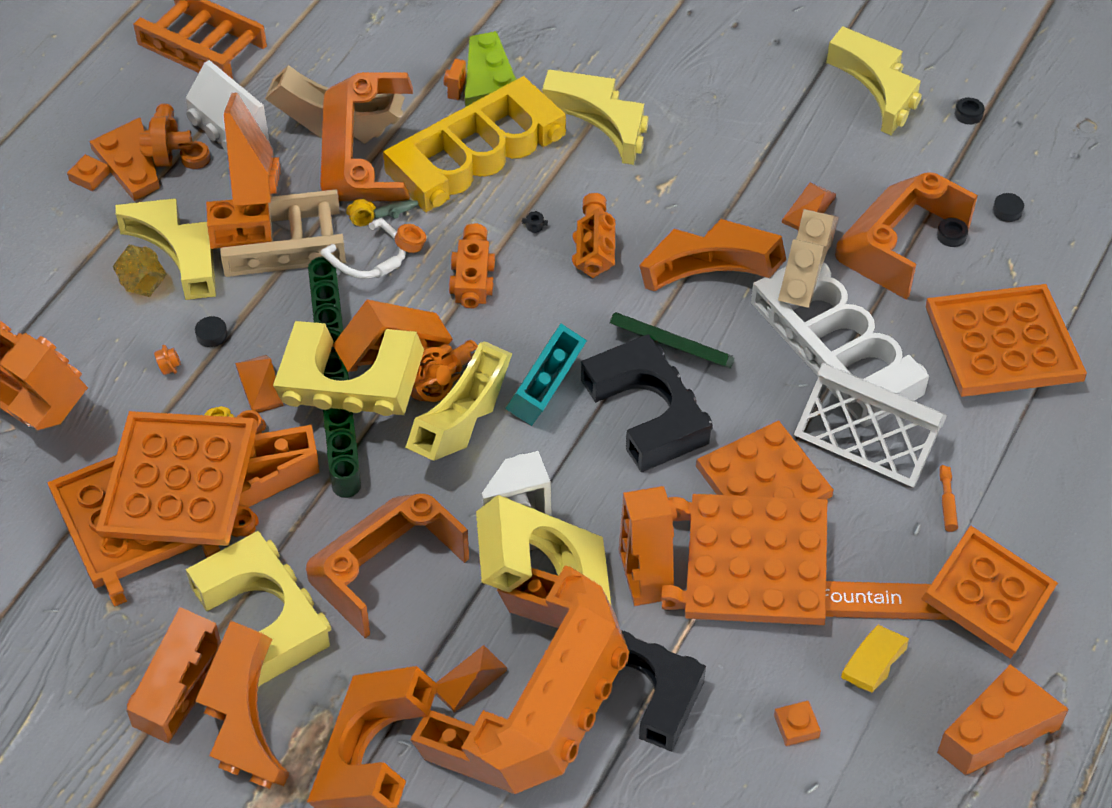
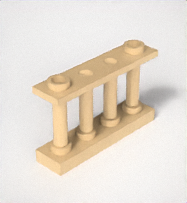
M337 189L272 197L271 203H268L270 221L289 220L291 240L273 242L272 236V242L220 248L225 277L307 268L311 260L322 256L321 250L331 244L336 246V251L331 254L340 262L346 263L343 234H333L331 215L340 214ZM319 216L321 236L303 238L301 218Z

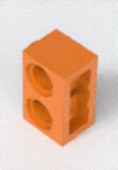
M233 199L206 202L207 228L211 249L272 242L268 203L233 206Z

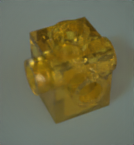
M130 244L112 266L119 278L120 284L126 291L148 297L154 293L167 275L158 261V255L152 249Z

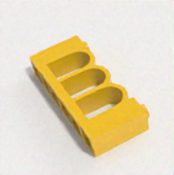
M522 76L384 150V169L394 182L405 183L410 198L418 201V206L426 213L450 200L449 195H456L468 189L473 181V175L483 177L496 174L503 169L506 157L512 159L523 158L533 153L538 143L545 147L566 135V114L525 76ZM509 115L525 132L520 134L507 133L494 122ZM477 133L493 150L487 152L473 151L461 140ZM444 150L460 168L455 170L439 169L428 158Z

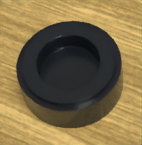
M966 97L957 102L954 114L961 123L973 125L982 120L985 107L978 99Z
M1012 193L998 195L993 205L994 215L1005 222L1017 221L1021 218L1024 210L1023 200Z
M946 218L939 223L937 239L940 243L948 247H958L965 243L968 227L963 221L957 218Z
M205 317L198 321L195 326L197 341L202 346L216 347L227 339L226 324L219 317Z

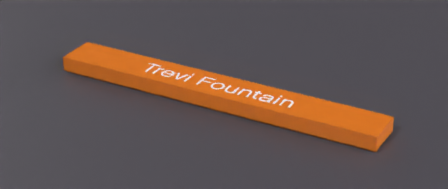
M826 581V617L952 620L921 599L931 584Z

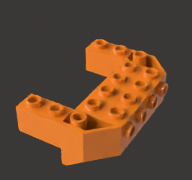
M0 321V409L21 423L32 426L36 430L61 424L88 389L80 379L82 373L70 365L69 360L55 350L57 347L43 336H39L37 340L27 333H18L16 336L10 332L11 328Z
M566 565L559 576L531 568L532 577L510 593L497 589L510 613L558 628L509 718L506 719L483 710L475 725H471L430 710L429 715L422 718L410 739L424 760L513 794L563 775L569 763L575 760L581 740L586 731L593 727L596 713L602 701L609 697L612 683L617 673L627 663L629 650L616 615L602 586Z

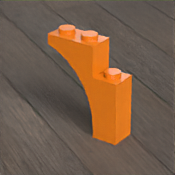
M720 219L704 237L673 229L643 260L639 267L645 288L657 291L663 286L681 278L713 271H740L770 278L787 259L781 235Z
M230 621L195 702L206 706L205 714L224 721L209 756L220 760L218 768L237 776L242 769L252 774L251 782L268 789L271 788L272 783L285 786L290 772L280 764L269 748L262 732L257 707L259 676L273 639L261 632Z

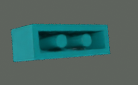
M560 323L505 409L532 426L547 406L587 340Z

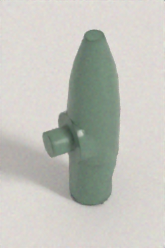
M414 200L386 204L374 210V217L378 219L390 216L396 219L400 213L409 211L419 204L418 201Z

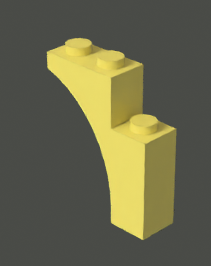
M842 26L829 42L826 63L854 76L869 89L881 110V131L892 135L898 126L902 127L905 124L909 111L917 108L922 94L918 93L921 81L902 73L904 66L901 63L903 51Z
M548 69L542 93L565 114L583 119L603 131L617 147L622 163L634 165L636 153L641 154L643 149L644 136H641V133H646L648 128L649 116L644 115V103L619 100L620 92L615 91V79Z
M176 198L115 205L121 234L151 242L166 252L175 262L181 273L185 300L216 296L213 249L210 248L207 222L181 225Z
M480 342L464 373L447 396L429 412L415 417L405 448L433 461L467 448L476 419L493 412L512 353L488 342Z

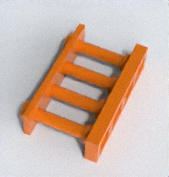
M174 0L175 5L156 23L141 17L133 23L138 45L198 73L204 63L210 60L232 79L230 62L249 43L262 49L267 46L264 25L209 0ZM182 13L194 17L178 33L166 29ZM204 23L216 27L201 43L189 40ZM227 33L238 37L222 54L210 50Z

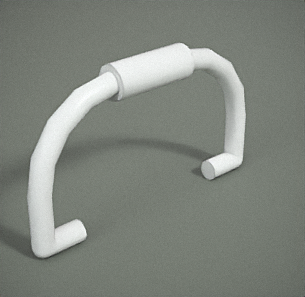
M378 218L369 223L371 230L380 226L393 239L395 238L397 231L384 219ZM334 244L321 250V255L334 267L346 275L361 279L383 277L400 267L401 261L406 255V251L399 248L397 256H393L380 263L373 270L358 271L346 266L331 254L336 251Z

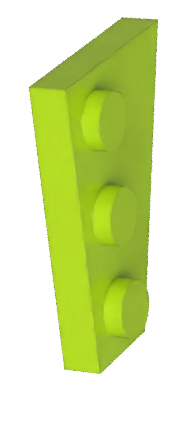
M497 31L470 36L465 107L516 80Z

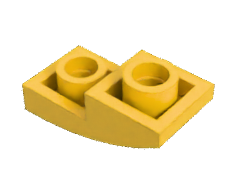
M878 624L857 648L844 668L841 678L860 689H865L872 693L888 677L891 665L907 650L909 638Z

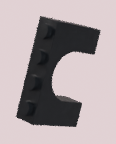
M649 334L581 361V382L595 403L630 389H645L655 392L667 402L669 408L662 415L627 430L626 450L641 473L709 444L711 430L713 429L709 414L705 411L702 412L697 405L693 391L686 389L677 368L670 366L666 360L663 348L660 344H655Z
M622 631L629 650L625 666L643 673L650 680L655 691L640 721L639 739L672 752L704 684L706 665L701 664L693 657L680 656L668 651L660 644L647 643L635 638L627 631Z

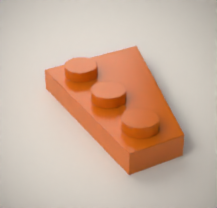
M141 117L89 141L91 150L101 162L109 165L110 173L134 201L160 189L152 156H145L140 151L139 136L140 133L144 132Z

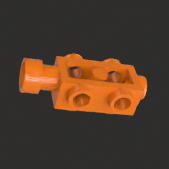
M589 193L584 196L582 211L585 216L577 221V230L572 235L576 243V253L572 255V262L578 270L583 271L591 278L598 276L615 265V219L606 212L607 200L605 196L599 193Z
M477 223L468 224L464 227L463 240L458 241V252H452L451 270H456V276H450L449 294H455V303H461L466 308H475L479 304H486V295L493 296V277H488V271L494 272L495 253H489L487 228Z

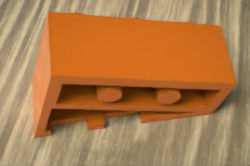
M367 299L334 342L333 347L347 371L352 372L357 371L358 366L374 364L386 329L417 332L423 347L449 345L453 339L437 313Z
M312 425L255 435L238 506L250 507L320 473Z
M664 486L623 493L618 550L634 606L661 602L662 586H674L673 519H676L677 513L673 498L668 499Z
M179 607L137 690L131 695L127 703L126 710L132 727L169 744L195 705V700L221 644L215 622Z
M1010 664L944 732L937 753L964 775H968L1003 758L1007 752L1020 746L1025 747L1031 744L1034 739L1048 732L1052 734L1060 730L1069 708Z

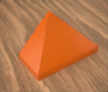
M810 182L783 217L782 223L799 230L803 210L806 209L824 214L836 198V193Z
M263 355L235 363L251 410L260 413L284 406L273 387L276 375L270 357Z
M483 645L436 682L438 684L436 695L455 713L507 671V667Z

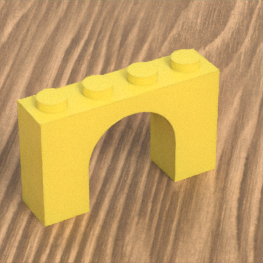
M295 321L273 384L282 403L293 407L300 405L315 406L323 410L330 408L346 409L353 413L361 411L375 412L383 416H391L392 414L405 415L424 352L417 332L386 329L378 356L372 367L359 377L351 380L337 381L324 376V370L334 343L326 324Z
M497 495L476 511L482 583L510 593L531 578L529 544H532L544 552L550 559L558 576L566 565L602 586L611 605L602 536L500 495Z
M259 531L186 569L190 588L206 612L248 591L269 592L277 596L284 603L280 616L271 625L259 631L273 640L262 664L258 687L330 647L328 632L331 631V626L322 612L317 614L313 609L314 603L305 588L299 589L296 585L297 579L291 567L287 563L282 565L278 559L280 555L272 540L265 541Z

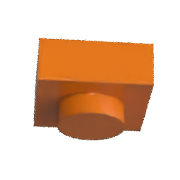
M454 59L451 69L445 71L443 83L444 86H447L448 99H460L466 84L465 60Z
M85 154L67 172L69 181L93 191L110 174L108 164Z
M809 700L775 709L774 718L785 746L820 738L821 729Z

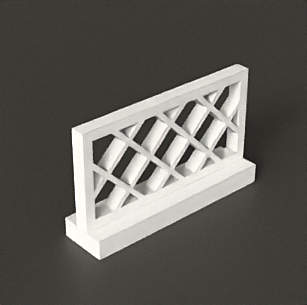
M822 363L817 374L819 377L794 435L906 485L915 487L947 415L834 366ZM827 385L836 390L840 402L823 409L819 395L823 386ZM842 392L852 397L844 400ZM858 399L864 401L870 415L853 421L846 404ZM815 404H817L819 411L812 413ZM872 405L882 410L874 413ZM842 406L848 424L832 430L825 412ZM887 412L892 413L896 416L900 428L883 434L876 417ZM821 415L827 432L816 437L804 432L809 419ZM902 418L913 423L904 426ZM872 419L878 437L861 443L855 425ZM918 425L931 430L926 442L913 448L906 430ZM851 428L857 445L848 449L838 447L834 433ZM902 432L909 450L891 456L885 438ZM829 436L831 443L822 440V438ZM880 440L887 458L874 463L868 460L863 447ZM859 449L861 456H858L852 453L851 451ZM922 449V452L919 458L917 459L915 451ZM911 454L915 468L910 478L898 473L893 461L894 459ZM889 462L892 470L881 465Z

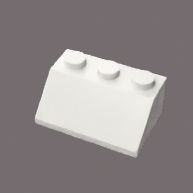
M208 60L204 63L186 96L188 108L186 115L189 121L194 126L198 125L204 130L208 138L212 141H217L228 154L223 113L231 93L237 92L269 142L264 105Z
M539 451L519 454L505 459L482 492V506L497 495H500L552 516L551 481ZM529 544V551L538 549L536 546Z

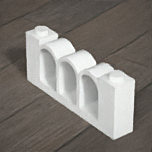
M823 262L812 301H825L834 307L806 322H803L793 311L801 306L778 301L786 267L776 271L770 278L764 277L753 283L751 304L816 375L822 363L850 373L846 367L861 359L874 357L883 360L888 366L864 378V380L913 401L925 395L929 379L926 369L910 355L903 357L900 345L893 338L885 334L874 333L875 323L871 314L863 307L847 304V290L842 283L831 278L832 272L826 263ZM838 329H851L861 335L833 351H830L820 340V338ZM826 385V387L839 400L836 390ZM842 392L844 400L852 397ZM858 399L846 404L849 412L856 420L870 415L864 401ZM872 405L874 413L882 410ZM887 412L877 416V421L891 413ZM870 419L860 424L865 428L871 425L873 421Z

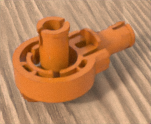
M166 103L157 106L156 113L149 122V129L140 133L139 136L141 153L145 156H153L156 167L172 166L173 150L192 149L191 130L177 132L178 124L173 118L174 108Z
M468 340L455 349L446 344L439 347H423L424 352L410 396L418 401L437 402L445 398L450 392L453 382L461 377L456 372H461L462 366L471 361L474 355L471 352L476 350L478 345L474 341Z

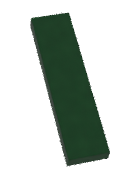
M617 312L613 313L610 324L642 336L649 334L653 340L728 368L732 367L735 359L733 355Z

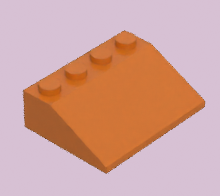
M237 92L231 93L223 114L233 206L271 203L272 194L277 193L279 175H281L279 157H274L272 146Z

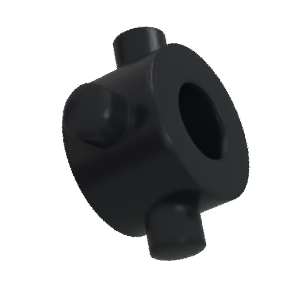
M532 211L527 214L526 218H522V224H526L527 230L531 233H537L544 226H548V220H544L542 213Z

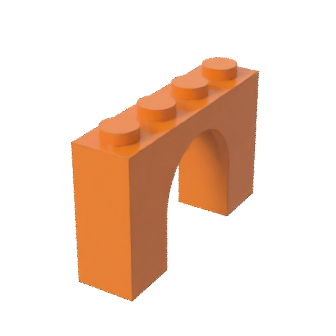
M417 666L353 675L307 803L314 808H397L406 780L384 762L362 764V758L371 740L385 726L398 720L427 717L438 684Z

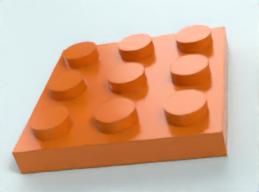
M779 420L696 460V468L717 495L829 499L833 496L834 489Z
M970 525L921 599L1011 659L1058 582Z

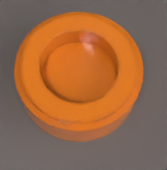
M192 141V149H180L181 162L189 169L205 167L210 161L208 146L200 141Z
M403 224L398 228L394 240L400 249L409 253H417L422 250L425 244L426 234L416 225Z

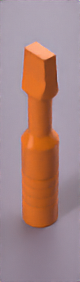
M941 465L940 481L943 483L944 493L942 495L944 526L946 531L953 532L958 529L955 496L951 489L952 473L950 467Z

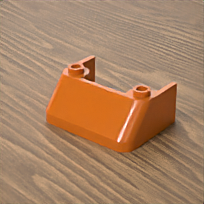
M361 72L331 86L325 92L320 186L322 191L337 189L338 201H355L357 199H366L367 201L410 200V194L404 182H375V171L372 164L364 159H353L355 103L369 102L374 99L376 94H413V86L407 72Z
M932 172L923 173L892 184L838 240L835 257L841 264L900 297L907 299L910 296L917 264L892 251L898 239L893 228L917 204L943 219H960L969 229L978 195Z
M428 494L404 495L390 499L312 556L306 564L309 583L364 638L370 635L367 605L347 585L356 579L359 574V567L415 525H424L464 563L469 560L468 529L435 498Z

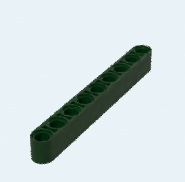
M320 256L311 260L308 265L314 323L326 324L335 342L343 332L337 270L328 260ZM332 346L324 370V376L337 381L349 380V373ZM336 408L323 410L332 490L339 497L349 498L356 495L361 489L353 412Z

